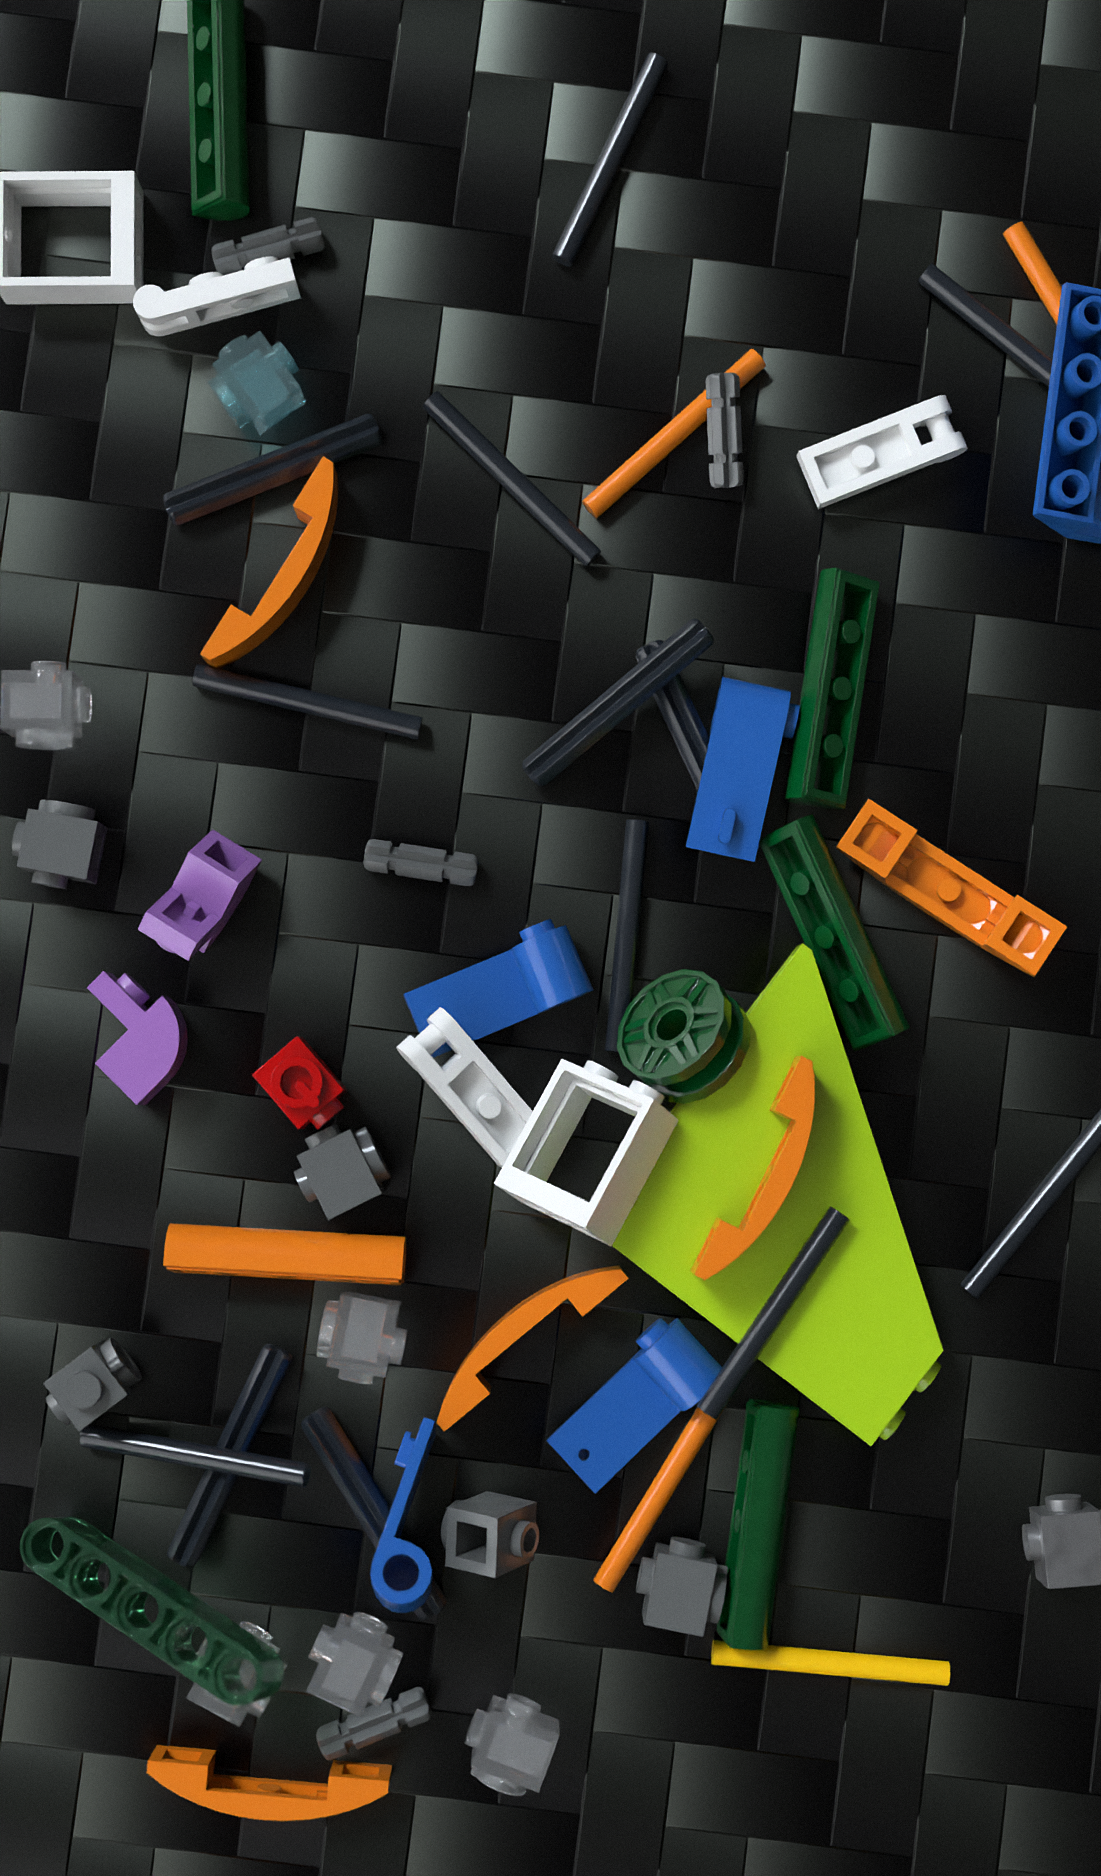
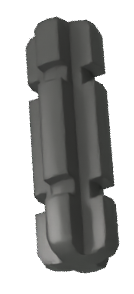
M310 217L293 222L295 228L288 230L285 225L243 236L241 237L242 243L234 245L233 240L215 244L212 247V258L216 271L224 276L242 271L246 264L258 258L276 257L278 260L286 258L291 260L295 259L294 253L302 251L303 256L319 252L324 248V239L319 222L316 218Z
M732 372L714 373L708 375L705 380L706 399H711L712 407L707 408L709 455H714V463L709 464L710 484L715 488L738 487L744 481L743 462H738L737 453H742L741 406H735V398L740 397V378L738 374Z
M377 839L368 840L363 862L364 867L372 872L388 874V870H395V874L398 876L442 882L443 878L450 879V884L463 886L474 885L478 870V858L474 854L454 852V856L446 855V850L400 843L399 847H393L390 841Z
M415 1687L399 1694V1698L395 1702L389 1698L347 1715L346 1722L344 1723L337 1719L320 1726L317 1730L316 1738L322 1755L326 1760H333L348 1754L351 1746H355L358 1750L402 1732V1725L407 1724L411 1728L428 1721L431 1718L432 1712L427 1695L421 1687Z

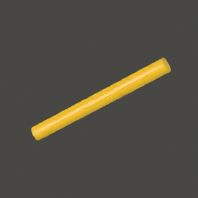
M713 1640L712 1665L948 1686L950 1681L949 1661L768 1645V1648L764 1650L730 1648L725 1641Z

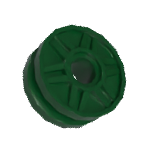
M682 969L662 975L644 987L628 1005L618 1027L617 1050L623 1065L641 1079L645 1085L661 1093L665 1097L664 1101L686 1104L707 1098L724 1087L739 1070L750 1046L751 1024L744 1008L727 995L724 988L703 971Z

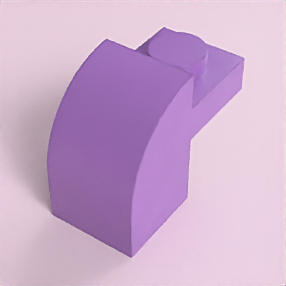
M210 831L188 852L172 887L146 911L138 930L154 939L161 948L176 953L187 961L198 950L204 953L221 933L242 900L262 859L217 831Z
M103 971L87 989L128 1030L95 1064L136 1105H146L176 1075L183 1063L188 1042L186 1023L180 1009L171 998L161 996L148 1009L144 1003L150 998V995L130 975L125 972L118 979L114 974Z

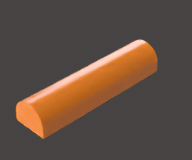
M170 1223L165 1240L163 1266L173 1273L401 1285V1283H404L406 1237Z

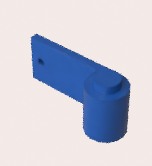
M722 676L686 847L755 862L782 737L793 738L798 720L800 705L790 703L791 691Z
M552 919L535 924L519 932L523 942L511 950L403 994L419 1034L429 1026L427 1019L440 1007L453 1017L472 1041H475L593 991L594 989L567 926L555 928ZM445 1042L431 1056L435 1058L452 1051V1048Z
M659 1318L651 1324L635 1341L642 1349L546 1440L595 1494L680 1411L684 1412L699 1402L722 1369L717 1360L678 1318L669 1324L662 1318Z
M425 1417L422 1420L416 1439L411 1438L412 1432L406 1431L394 1465L405 1468L371 1566L370 1576L375 1595L380 1603L392 1612L407 1613L417 1610L427 1601L432 1591L433 1577L429 1558L421 1548L400 1539L436 1436L435 1421Z

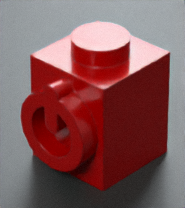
M296 1036L252 1074L298 1129H304L308 1124L312 1123L319 1130L344 1108L338 1099L348 1089L303 1037Z

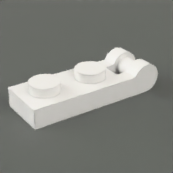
M262 257L246 264L245 270L224 276L219 272L203 273L192 278L189 281V285L165 292L159 286L145 285L135 293L133 306L148 333L154 336H165L300 299L301 297L290 259L278 260L276 257Z
M946 395L928 399L799 450L796 457L817 508L820 509L928 465L944 462L965 452L967 446L961 432H954L948 418L952 410ZM927 425L933 441L921 445L914 428Z
M440 1007L427 1019L429 1026L415 1038L409 1035L396 1048L496 1164L502 1168L533 1111L453 1017ZM446 1042L455 1054L440 1067L431 1055Z

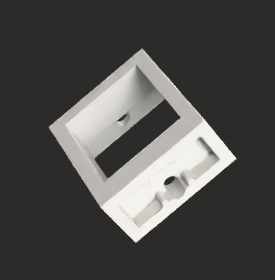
M135 171L0 172V295L6 304L133 303L135 293L139 288L143 287V190ZM111 206V276L21 277V207Z
M561 1059L494 1184L521 1203L612 1246L679 1120L661 1105L665 1097L655 1089L636 1080L632 1081L629 1088L616 1083L618 1076L615 1073L590 1060H587L584 1068ZM591 1098H594L635 1116V1119L590 1203L546 1181Z

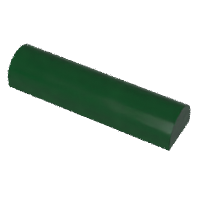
M187 0L193 216L209 220H235L245 217L250 211L244 0Z
M839 568L820 571L785 800L788 802L823 809H845L880 585L878 581Z
M813 814L797 819L761 838L759 844L805 945L813 952L823 985L854 1052L910 1028Z
M750 1398L746 1404L725 1566H728L726 1590L716 1632L730 1648L764 1650L769 1645L799 1417V1408L788 1404Z

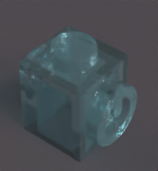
M260 331L250 338L244 335L229 342L220 351V359L212 364L217 376L207 383L239 428L250 422L258 435H260L306 403L300 385L292 376L299 371L295 361L280 341L271 346Z

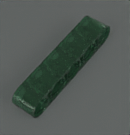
M77 1517L40 1518L30 1523L24 1530L20 1540V1553L24 1563L32 1571L222 1702L231 1706H243L265 1700L273 1696L280 1689L284 1679V1665L280 1655L272 1647L84 1520ZM56 1531L61 1534L64 1541V1548L59 1558L52 1551V1538ZM103 1562L108 1566L111 1573V1581L105 1591L98 1582V1570ZM149 1594H152L156 1599L159 1609L157 1619L153 1624L147 1619L144 1612V1604ZM197 1626L204 1631L207 1638V1648L202 1657L194 1651L192 1646V1634ZM245 1659L249 1660L256 1670V1682L252 1690L247 1689L240 1679V1667Z

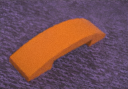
M324 456L293 504L297 518L307 524L306 529L253 614L249 616L233 605H230L200 653L211 667L221 669L242 658L264 642L296 608L315 578L332 536L338 501V476L332 461Z
M868 799L836 846V849L885 886L940 923L989 953L1034 977L1067 926L1019 895H1016V897L1011 896L917 835V829Z
M803 1056L794 1058L769 1109L790 1120V1123L739 1227L716 1217L690 1270L695 1276L706 1280L737 1259L754 1243L783 1204L802 1164L812 1127L815 1103L813 1061Z
M619 1265L602 1267L561 1279L526 1298L499 1319L483 1335L464 1359L448 1388L436 1422L443 1432L490 1394L491 1386L481 1375L480 1370L567 1298L583 1317L629 1279Z
M163 1745L156 1746L147 1764V1774L164 1787L198 1805L239 1817L273 1821L309 1820L351 1811L388 1794L392 1775V1765L333 1760L328 1784L214 1774L216 1750Z

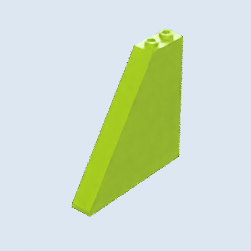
M802 943L794 949L746 1012L751 1024L750 1046L739 1070L724 1087L707 1098L686 1104L677 1103L670 1111L679 1121L612 1246L739 1343L828 1208L831 1206L848 1217L850 1221L758 1359L872 1446L878 1437L886 1440L898 1428L906 1413L901 1409V1406L915 1389L919 1393L923 1392L937 1376L941 1364L936 1360L943 1352V1348L813 952ZM803 1056L813 1061L815 1103L808 1145L794 1183L780 1209L754 1243L723 1270L703 1280L695 1276L690 1270L716 1217L739 1227L790 1123V1120L769 1109L794 1058Z

